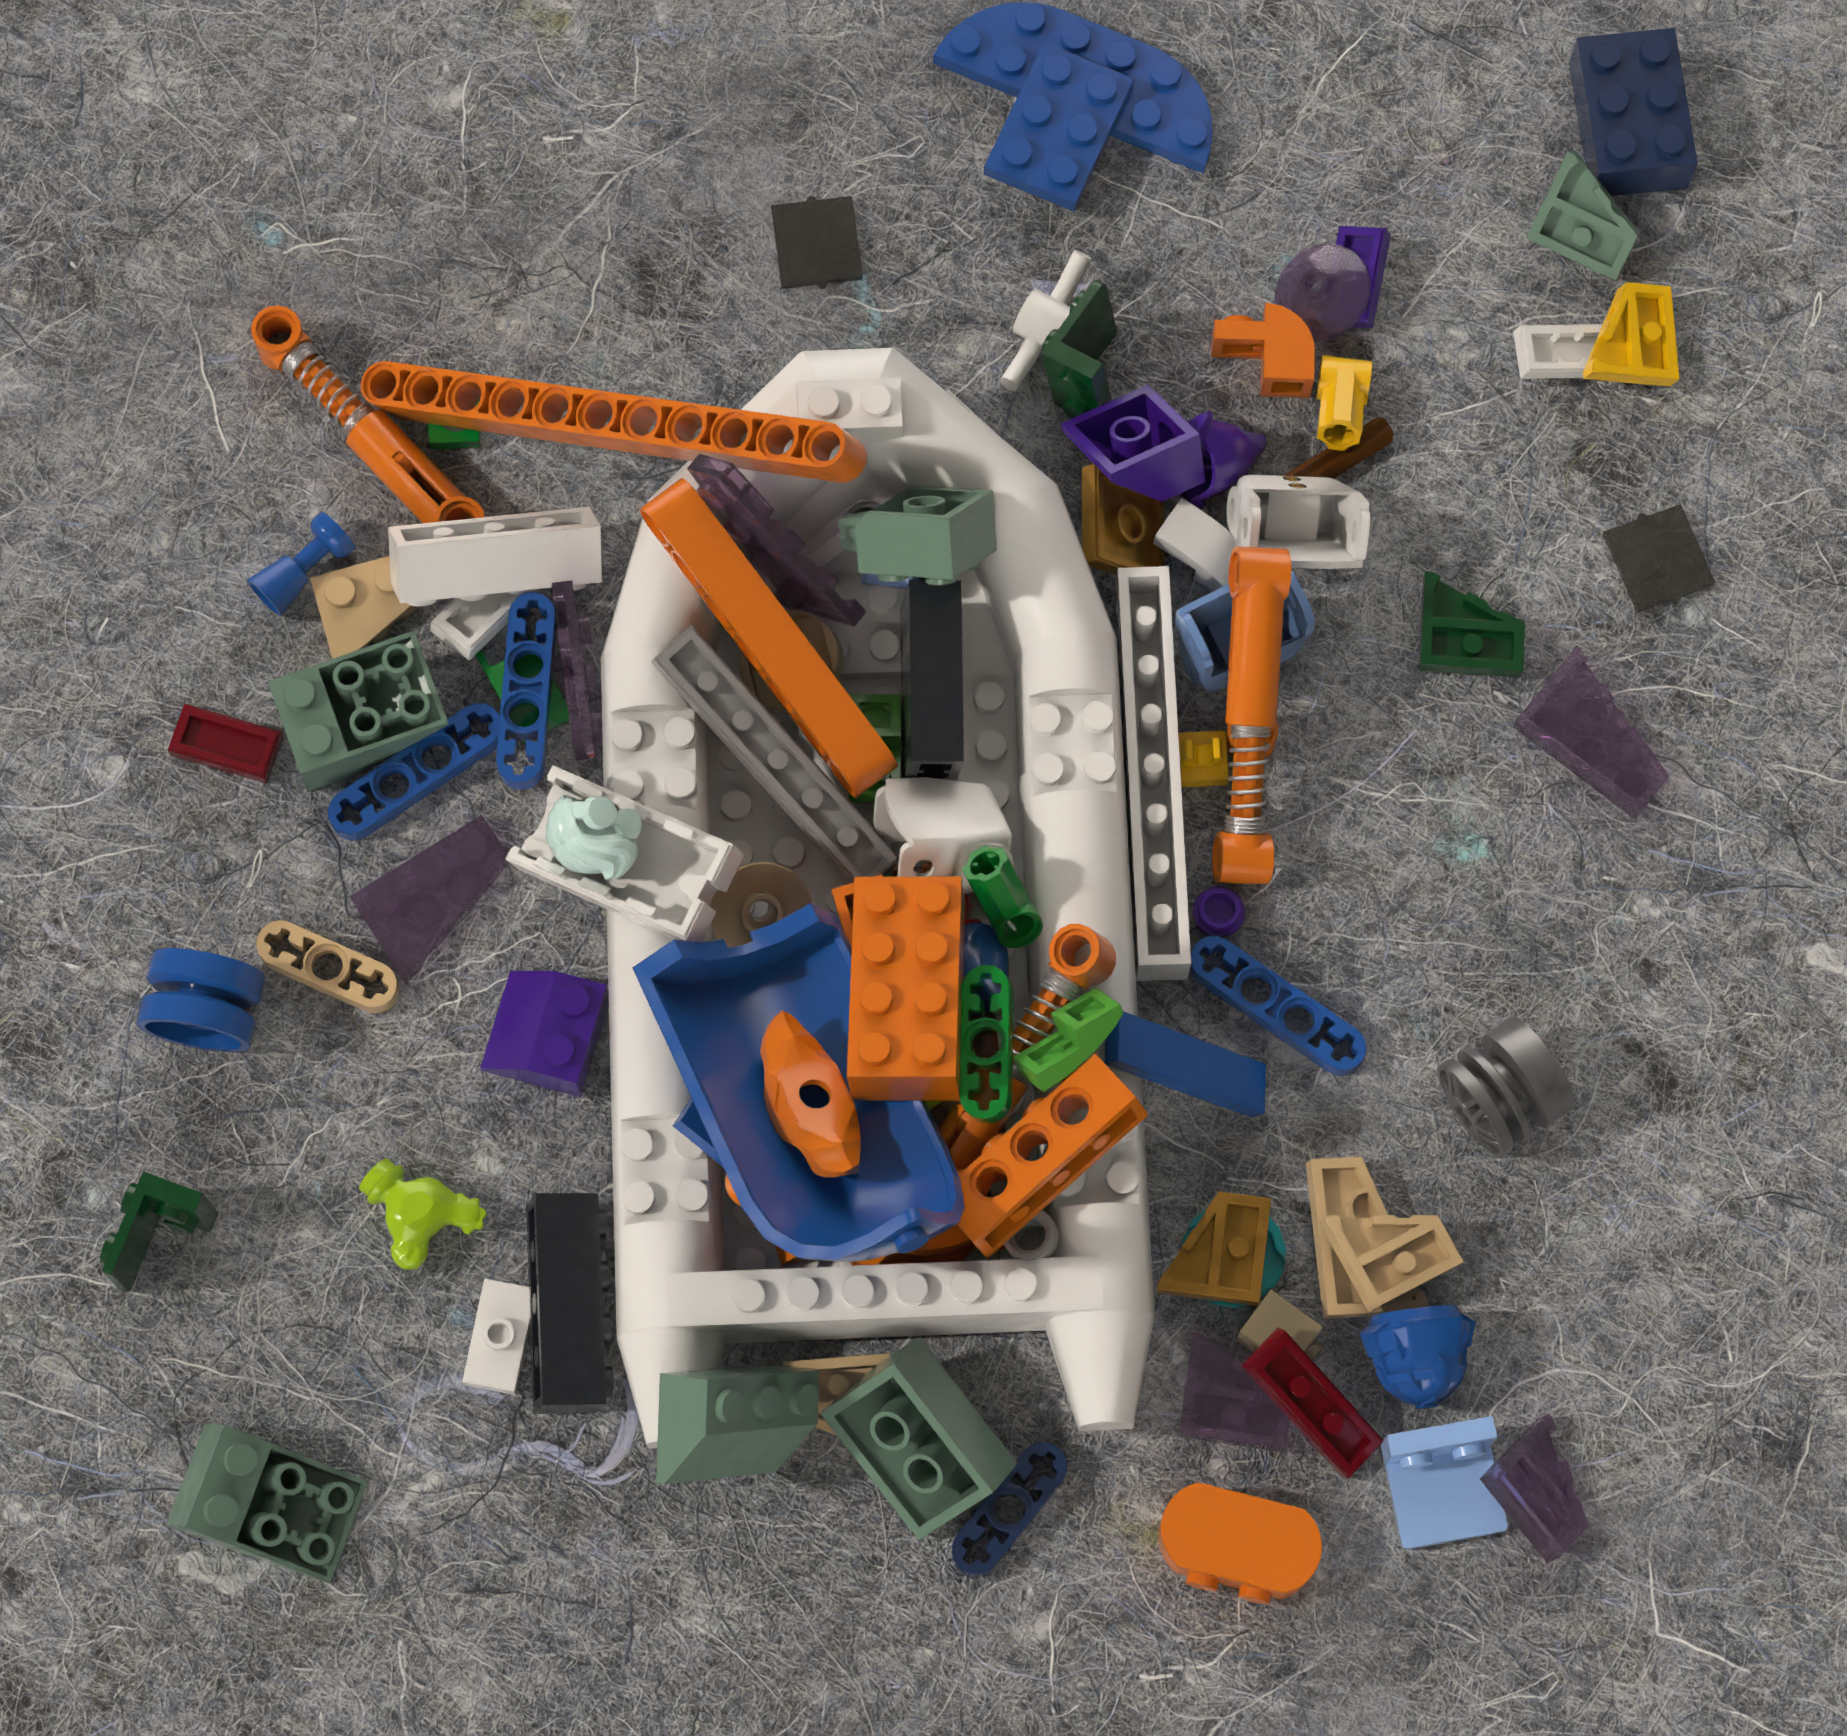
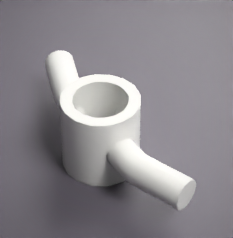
M1078 250L1073 251L1050 296L1035 288L1024 302L1015 320L1013 333L1023 337L1025 341L1000 379V383L1010 391L1018 389L1041 353L1042 345L1047 335L1053 329H1059L1069 315L1070 306L1068 304L1092 259L1085 253Z

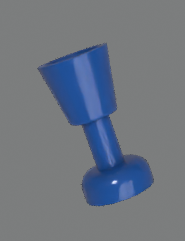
M322 511L310 523V529L315 538L292 559L285 555L246 580L260 600L279 617H282L309 581L306 573L324 556L330 553L336 558H344L356 549L345 531Z

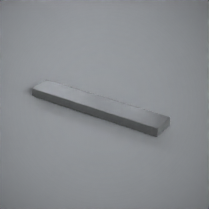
M692 625L651 661L656 669L849 883L854 882V877L883 875L899 860V855Z

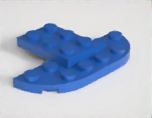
M1014 2L989 7L966 18L946 35L933 55V64L1017 98L984 165V175L1075 212L1110 136L1204 174L1210 155L1213 132L1212 118L1207 99L1193 75L1181 63L1164 51L1053 6L1040 3Z

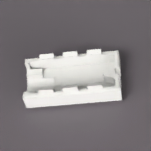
M552 765L547 775V780L553 786L547 796L545 814L535 833L525 840L522 848L513 846L505 860L520 871L667 937L701 943L716 914V911L709 906L716 889L727 892L744 854L735 845ZM562 795H569L583 801L592 796L606 797L613 802L617 812L621 809H634L637 811L642 823L641 832L637 838L638 856L632 867L622 877L606 880L603 873H576L570 871L555 858L546 840V825L549 812Z

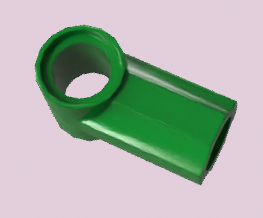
M985 845L970 853L969 860L962 868V871L986 913L999 942L1008 948H1021L1031 944L1042 932V919L1002 847L990 848Z

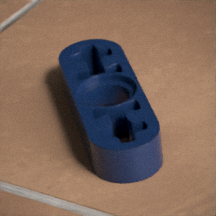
M1037 1442L1027 1447L1016 1460L1018 1464L999 1487L984 1500L957 1534L952 1544L951 1554L955 1567L962 1574L978 1578L992 1572L1063 1483L1067 1471V1461L1063 1452L1056 1445L1048 1442ZM1048 1455L1054 1459L1052 1470L1056 1476L1052 1480L1047 1476H1042L1037 1481L1032 1491L1041 1494V1497L1034 1502L1030 1494L1023 1487L1010 1482L1015 1476H1018L1024 1484L1033 1471V1465L1029 1460L1033 1456L1038 1460H1042ZM1014 1495L1023 1502L1025 1515L1018 1523L1012 1525L1003 1524L995 1517L993 1507L1000 1497ZM982 1518H985L994 1531L1008 1536V1538L1001 1544L997 1537L994 1536L985 1549V1553L990 1559L985 1564L980 1560H976L970 1565L964 1561L967 1551L962 1544L966 1540L975 1544L986 1532V1528L977 1524Z

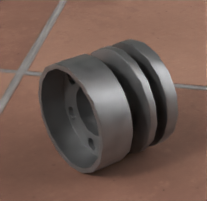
M1509 1017L1482 1036L1481 1044L1485 1057L1473 1048L1465 1047L1459 1051L1458 1061L1447 1059L1437 1067L1440 1085L1458 1120L1485 1150L1499 1158L1512 1151L1513 1140L1518 1143H1524L1529 1139L1531 1132L1526 1116L1538 1126L1547 1127L1574 1109L1576 1103L1567 1077L1553 1054L1539 1036L1517 1017Z

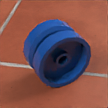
M165 948L157 949L151 953L146 979L159 992H153L141 999L136 1025L140 1030L168 1042L210 1051L242 1052L251 1048L256 1022L244 1009L254 1007L261 1002L266 979L261 970L234 958L192 949Z

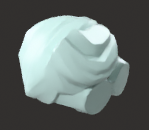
M562 795L549 812L546 825V840L555 858L570 871L580 874L603 873L606 880L622 877L632 867L638 856L637 838L642 828L641 818L634 809H621L617 812L613 802L606 797L592 796L583 801L569 795Z

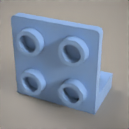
M1493 1416L1389 1434L1381 1443V1450L1402 1548L1407 1550L1504 1532L1508 1528L1491 1449L1492 1443L1497 1438Z

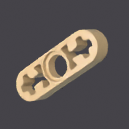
M283 920L273 921L265 925L257 936L256 947L258 954L268 968L368 1013H382L392 1008L399 997L398 981L394 972L387 965L293 923ZM284 935H288L291 946L305 954L303 968L301 970L297 969L300 961L297 956L282 951L278 958L274 957V951L269 945L272 939L281 941ZM307 944H312L313 946L306 952ZM325 954H334L341 958L343 963L340 974L331 980H322L316 977L313 972L316 960ZM353 965H359L356 973L359 978L365 981L374 982L378 976L383 977L382 982L387 992L384 995L376 993L372 999H367L365 988L351 980ZM349 981H350V988H349V990H348V991H347V990H344L343 988H344V987L349 983Z

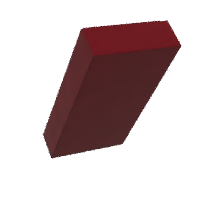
M184 703L168 747V752L170 756L267 784L284 737L281 731Z

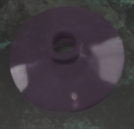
M1336 244L1313 246L1296 255L1282 271L1276 285L1275 304L1296 313L1308 326L1313 340L1331 339L1349 330L1363 315L1371 294L1370 274L1361 258L1346 247ZM1323 279L1322 287L1316 292H1310L1312 286L1317 281Z

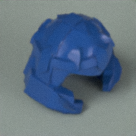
M1457 1305L1429 1306L1373 1315L1370 1323L1359 1335L1368 1357L1372 1358L1376 1375L1383 1387L1402 1402L1416 1406V1409H1430L1437 1407L1439 1402L1449 1397L1463 1381L1467 1367V1347H1470L1472 1344L1476 1322L1460 1313Z

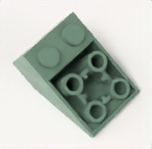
M415 630L268 681L307 792L355 776L449 725Z
M205 1424L166 1526L215 1545L326 1583H331L368 1481L224 1424Z

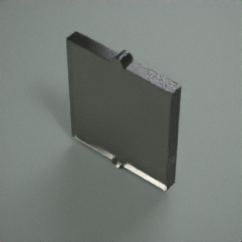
M809 196L803 202L771 205L781 289L817 285L819 288L824 289L828 283L863 279L852 196L816 200L814 196Z
M1681 504L1648 516L1645 513H1640L1636 520L1603 532L1605 542L1636 613L1669 601L1673 604H1678L1683 596L1706 589L1715 584V580Z

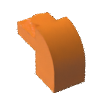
M1265 303L1262 321H1253L1252 318L1244 315H1231L1223 320H1214L1211 338V357L1261 359L1260 396L1310 398L1314 383L1315 347L1308 326L1296 313L1277 304Z

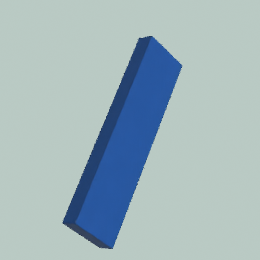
M1124 1011L1115 1028L1105 1039L1104 1063L1107 1066L1249 1117L1265 1114L1266 1064Z

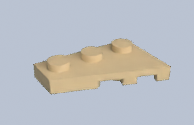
M1362 1157L1310 1159L1306 1163L1323 1319L1372 1317L1373 1315L1386 1312L1429 1307L1424 1293H1420L1418 1288L1368 1313L1319 1222L1329 1215H1341V1218H1369L1372 1215H1388Z

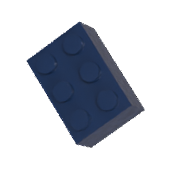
M1675 28L1577 37L1569 61V68L1585 163L1611 196L1687 189L1698 161Z

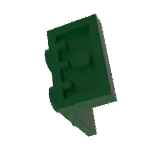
M143 1171L138 1184L132 1182L124 1194L120 1211L125 1215L118 1232H111L104 1242L100 1254V1262L104 1263L102 1272L118 1289L130 1292L161 1217L164 1218L163 1224L193 1235L195 1228L211 1233L218 1212L202 1192Z

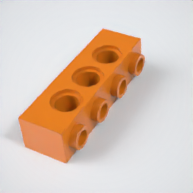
M1094 1054L1075 1071L1065 1077L1062 1083L1047 1097H1041L1033 1101L1023 1112L1022 1119L1009 1131L1000 1133L990 1139L984 1146L982 1155L966 1169L957 1170L961 1180L965 1205L957 1226L988 1259L1146 1118L1148 1113L1136 1096ZM1082 1108L1089 1109L1086 1118L1082 1122L1074 1125L1068 1124L1070 1116L1076 1110ZM1048 1144V1149L1043 1157L1035 1161H1028L1029 1153L1034 1147ZM1000 1180H1008L1005 1190L1000 1195L987 1197L988 1191L994 1183Z

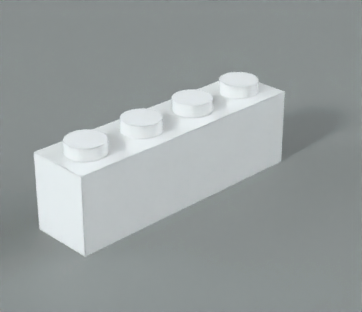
M590 507L388 527L391 585L400 603H407L412 606H428L434 604L438 599L448 598L477 601L484 599L487 594L508 592L512 595L521 596L524 593L536 592L537 589L553 587L574 591L585 588L587 584L602 582L601 526Z

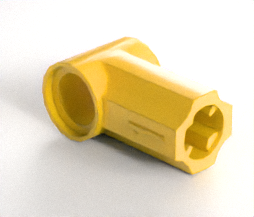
M1322 355L1316 400H1320L1317 439L1323 441L1328 449L1345 451L1348 447L1360 443L1363 430L1364 406L1367 405L1372 361Z

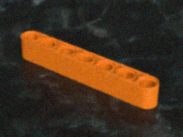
M681 478L642 506L640 513L652 533L846 791L854 798H857L898 767L897 761L887 745L692 485L684 478Z

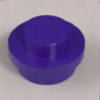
M1222 886L1210 887L1201 892L1193 906L1194 922L1198 929L1207 936L1225 938L1234 934L1241 927L1245 916V908L1240 896L1233 890Z

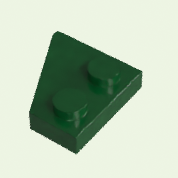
M1425 571L1422 585L1419 670L1521 678L1524 662L1525 622L1505 611L1493 610L1485 600L1470 592L1465 595L1441 582L1440 575Z

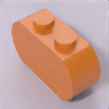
M1200 1482L1183 1488L1173 1496L1166 1506L1158 1530V1541L1162 1556L1175 1573L1187 1576L1185 1584L1207 1591H1217L1218 1584L1239 1589V1598L1264 1605L1270 1604L1271 1597L1281 1600L1300 1591L1316 1571L1322 1553V1540L1318 1526L1305 1509Z

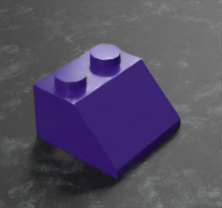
M1148 384L1061 423L1062 432L1115 484L1163 502L1206 482L1200 434Z
M510 971L482 1060L481 1071L581 1098L609 1007L607 984L558 971Z

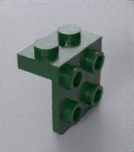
M1098 280L1093 281L1086 291H1081L1077 294L1071 304L1069 315L1059 329H1053L1047 335L1041 350L1054 404L1062 408L1071 419L1112 401L1103 363L1099 362L1098 359L1114 338L1117 329L1107 286Z

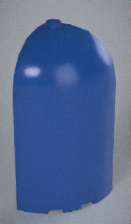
M810 903L776 923L751 931L749 937L752 942L730 948L727 947L724 939L702 943L674 939L632 967L738 1201L764 1239L798 1258L853 1262L880 1258L897 1252L908 1253L923 1246L929 1239L945 1232L960 1222L965 1208L961 1180L949 1149L926 1101L853 1100L858 1113L861 1137L859 1172L834 1178L816 1175L811 1170L801 1151L797 1147L785 1142L778 1135L769 1118L764 1100V1065L760 1048L766 1028L782 1010L793 1015L818 1041L838 1066L850 1092L847 1080L852 947L835 913ZM807 1085L799 1091L802 1102L811 1108H822L830 1101L827 1091L818 1085Z

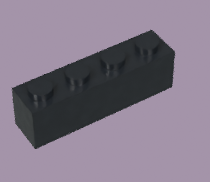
M535 1193L526 1204L533 1414L597 1413L607 1404L606 1398H612L614 1391L612 1366H605L604 1345H610L612 1321L609 1313H603L602 1293L608 1292L610 1284L608 1261H601L600 1241H605L607 1237L606 1209H599L598 1193Z

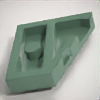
M1569 149L1526 238L1616 281L1640 233L1576 151Z

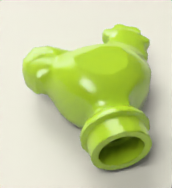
M384 1158L367 1173L359 1185V1190L367 1196L368 1203H385V1221L394 1241L390 1251L392 1259L400 1268L404 1270L418 1269L427 1258L430 1240L447 1225L460 1227L463 1233L467 1235L471 1234L474 1230H481L483 1228V1220L486 1218L487 1212L484 1208L479 1207L480 1201L478 1198L468 1199L463 1193L455 1194L439 1180L430 1177L405 1182L403 1180L405 1172L403 1166H396L391 1160Z

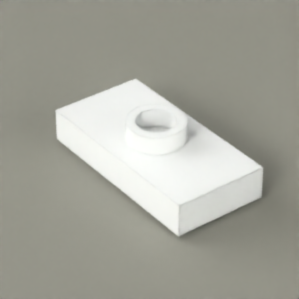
M1603 324L1520 325L1513 331L1520 379L1583 378V370Z
M505 592L487 594L484 599L477 601H464L455 598L431 621L430 631L470 661L508 623L511 604L519 596Z
M484 1279L462 1379L463 1385L516 1395L530 1329L529 1287Z

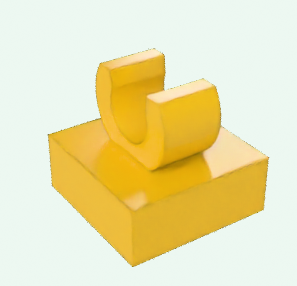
M1179 732L1181 787L1227 786L1229 781L1227 778L1229 776L1226 732Z

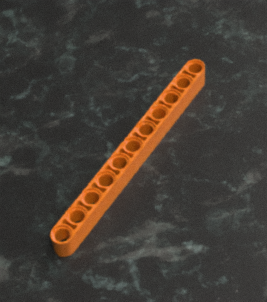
M380 361L371 365L365 371L361 380L363 397L369 403L401 420L839 483L850 482L856 479L863 472L867 461L864 445L838 425L827 421L390 361ZM568 409L565 417L561 420L563 413ZM612 415L610 422L605 426L607 419ZM657 421L654 429L649 433L651 425ZM702 427L700 434L693 440L695 432ZM747 433L745 441L738 446L741 437ZM793 439L790 449L783 453L786 444ZM840 445L836 456L829 460L832 450Z

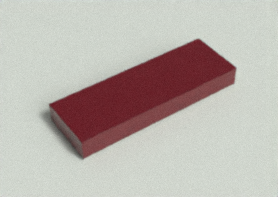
M1277 1327L1241 1365L1340 1476L1349 1479L1383 1442L1381 1436L1285 1330Z

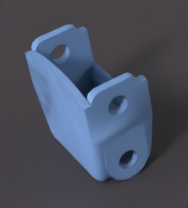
M1292 569L1289 594L1286 600H1284L1280 663L1291 659L1297 654L1313 633L1316 621L1312 614L1311 605ZM1229 584L1176 611L1175 626L1179 636L1178 650L1184 668L1194 685H1202L1209 692L1225 688L1228 683L1232 597L1229 591Z

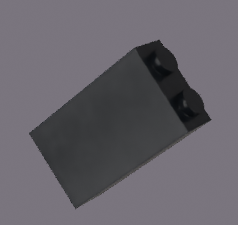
M917 577V580H909L900 610L902 778L927 777L957 781L964 763L961 580L947 585H929L925 582V578Z

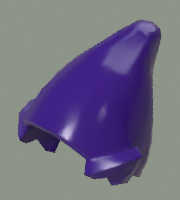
M1210 410L1187 421L1200 434L1206 482L1183 492L1181 496L1200 510H1203L1207 505L1206 499L1221 495L1231 489L1232 486H1235L1239 478L1247 475L1254 462L1265 451L1267 444L1266 437L1263 434L1252 433L1229 423L1212 420L1213 414Z

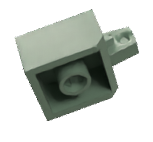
M910 485L904 491L872 511L850 513L839 519L840 547L843 550L857 553L858 573L877 574L878 579L884 582H898L909 577L925 578V582L929 585L951 584L956 582L957 577L962 573L978 567L980 561L997 551L993 490Z

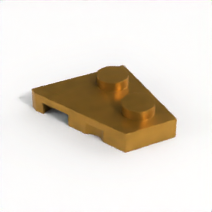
M1218 1191L1195 1229L1192 1230L1166 1272L1159 1279L1156 1293L1258 1306L1260 1303L1271 1198Z

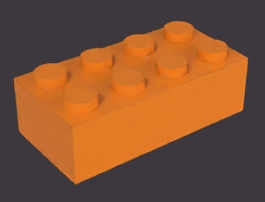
M961 876L854 877L847 1080L853 1100L960 1101L961 988L964 978L966 906Z

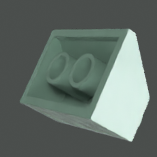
M920 1337L883 1360L820 1413L918 1540L992 1494L1018 1464Z
M766 1364L660 1373L656 1483L671 1484L776 1472L817 1425L819 1370Z

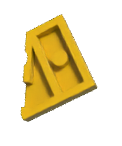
M1626 282L1617 289L1583 370V379L1671 387L1680 380L1671 286Z

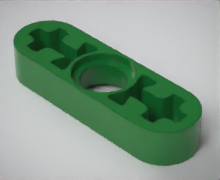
M980 965L970 970L965 976L961 988L960 1101L964 1110L973 1119L981 1123H994L1001 1120L1007 1115L1012 1105L1014 990L1011 981L1005 973L992 965ZM991 978L994 985L1001 989L1000 993L993 994L990 999V1011L994 1016L1002 1015L1001 1021L984 1017V1002L979 995L974 994L975 989L984 987L985 979ZM976 1014L984 1018L973 1020V1015ZM984 1030L996 1031L1001 1037L999 1051L990 1058L976 1056L972 1048L974 1038ZM973 1067L982 1070H995L1001 1067L1000 1074L989 1072L990 1088L995 1093L1000 1094L999 1100L990 1101L988 1110L983 1111L982 1106L973 1100V1095L981 1094L983 1091V1076L979 1072L972 1074Z

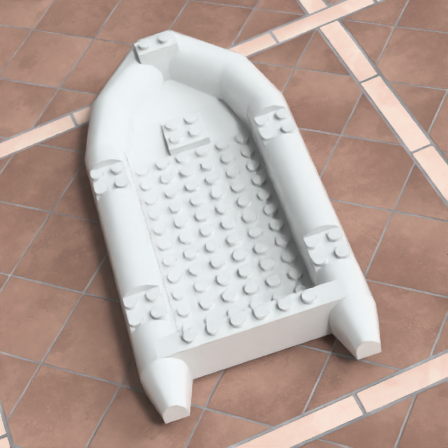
M896 349L819 350L798 353L741 410L827 421L838 425L858 439L865 447L867 453L866 465L863 472L856 479L850 482L839 483L688 461L647 503L679 479L684 478L688 481L785 610L796 609L806 612L810 616L817 617L836 634L843 650L844 664L840 676L842 678L841 685L848 694H901L900 610L906 589L872 584L862 585L861 573H858L857 558L818 587L791 551L859 500L871 499L883 504L910 485L993 490L997 551L980 561L978 567L967 570L957 577V580H961L964 728V763L957 781L982 783L991 789L1011 830L1010 852L1013 856V867L1021 882L1025 885L1043 923L1041 934L1031 944L1021 948L1007 947L1009 980L1014 990L1013 1032L1017 1027L1014 1020H1022L1025 1015L1022 1008H1029L1033 1001L1030 996H1037L1041 991L1039 983H1044L1042 978H1045L1044 975L1047 974V971H1050L1049 967L1051 966L1048 965L1050 962L1049 945L1053 936L1060 928L1069 924H1082L1104 936L1113 945L1116 952V966L1111 976L1105 982L1091 986L1089 990L1085 989L1082 995L1096 987L1118 1002L1124 1012L1138 1016L1117 638L1059 486ZM747 433L741 437L738 446L745 441ZM793 439L786 444L783 453L790 449ZM840 445L832 450L829 460L836 456ZM861 508L855 513L869 512L872 509ZM642 517L601 656L604 788L735 845L744 854L738 868L757 862L774 863L786 867L804 882L809 890L813 904L835 913L840 922L831 889L850 883L651 663L660 652L692 625L741 679L739 671L741 650L652 533ZM767 708L849 800V793L837 780L789 714H777ZM901 721V778H902V721ZM851 802L873 826L875 802ZM908 841L887 843L899 855L901 847ZM899 860L882 877H893V867L899 864ZM920 860L915 864V867H922V862L931 861ZM967 893L973 904V911L970 917L981 919L983 924L991 926L975 893ZM763 901L754 903L750 908V915L753 917L764 916L768 911V904ZM607 910L616 1329L618 1345L648 1449L657 1448L660 1373L721 1368L726 1343L1046 1331L1078 1431L1133 1429L1155 1318L1144 1119L1043 1209L1055 1222L1059 1232L1057 1247L1049 1258L1036 1260L1015 1259L1005 1247L1001 1251L994 1252L988 1259L979 1249H974L964 1261L852 1266L847 1261L804 1259L781 1267L774 1244L764 1239L742 1207L736 1204L728 1195L725 1187L726 1172L724 1168L672 1126L691 1096L632 967L674 939ZM712 922L702 942L716 940L713 935ZM1090 944L1082 946L1075 955L1076 966H1080L1088 960L1091 954ZM1002 1015L996 1016V1020L1001 1021ZM1056 1026L1054 1027L1052 1033L1058 1031ZM997 1032L998 1045H1001V1037ZM1105 1041L1090 1057L1096 1054L1103 1062L1105 1061ZM1108 1066L1143 1106L1141 1078ZM1025 1079V1083L1029 1087L1005 1122L1006 1132L1022 1119L1023 1112L1033 1101L1041 1097H1047L1062 1083V1080L1045 1092H1042ZM955 1101L940 1102L930 1110L932 1116H946ZM1082 1108L1076 1110L1070 1116L1068 1124L1074 1125L1082 1122L1086 1118L1089 1109ZM1048 1144L1034 1147L1029 1153L1028 1161H1035L1043 1157L1048 1149ZM989 1189L987 1197H994ZM1040 1226L1028 1228L1020 1238L1021 1249L1034 1250L1041 1246L1046 1236L1045 1228Z

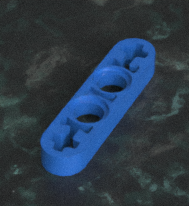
M536 592L524 593L517 597L511 604L508 618L496 762L503 782L509 787L518 790L529 789L541 780L546 761L557 618L550 599ZM531 608H538L541 617L546 618L540 619L536 623L535 636L537 642L528 640L526 621L520 618L529 616ZM532 654L542 659L544 665L542 671L537 676L523 678L516 674L515 664L524 655ZM522 703L533 704L539 710L538 719L528 727L517 726L510 719L512 710ZM516 739L526 741L525 751L528 762L534 764L533 766H525L523 774L520 775L515 774L513 766L507 764L517 760L518 744Z
M474 703L463 708L447 719L449 725L401 750L339 792L331 800L328 807V818L334 832L341 838L349 841H357L369 836L494 751L498 743L500 720L498 712L492 706L484 703ZM478 719L482 724L491 721L488 725L490 735L482 739L480 735L474 734L464 740L467 752L461 755L456 741L450 734L457 732L459 740H462L472 732L471 721ZM435 745L445 746L452 753L450 763L440 770L430 769L423 763L425 752ZM392 774L403 775L409 780L408 791L397 799L385 797L381 793L383 780ZM372 789L377 803L383 809L376 813L373 804H370L360 812L362 818L360 824L354 826L349 820L341 824L340 822L345 818L342 809L348 805L354 810L362 808L369 803L365 792Z
M1208 936L1194 945L1191 952L1190 971L1193 978L1199 984L1325 1071L1336 1076H1346L1354 1073L1360 1067L1366 1054V1042L1363 1035L1355 1027L1230 941L1220 936ZM1216 951L1223 954L1221 964L1232 973H1234L1237 964L1244 967L1237 975L1232 989L1224 985L1228 982L1229 974L1217 967L1212 969L1211 972L1203 969L1205 959L1201 956L1202 953L1211 956ZM1251 978L1264 980L1271 990L1269 999L1261 1004L1248 1002L1241 993V986L1246 980ZM1293 1008H1303L1312 1015L1313 1027L1306 1033L1296 1034L1286 1027L1284 1022L1285 1013ZM1323 1023L1330 1026L1325 1035L1329 1040L1340 1044L1346 1039L1352 1043L1350 1053L1354 1056L1353 1059L1344 1056L1339 1062L1331 1057L1334 1048L1323 1039H1321L1318 1048L1310 1044L1318 1036Z

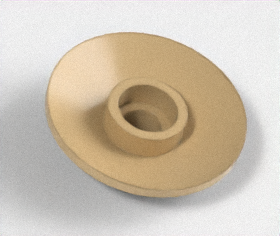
M767 862L744 865L737 869L727 892L716 889L712 897L711 908L716 911L712 920L713 935L716 940L724 939L728 948L752 942L749 937L751 931L776 923L810 903L813 904L809 890L794 872L784 866ZM763 901L768 904V911L764 916L753 917L750 915V908L754 903Z

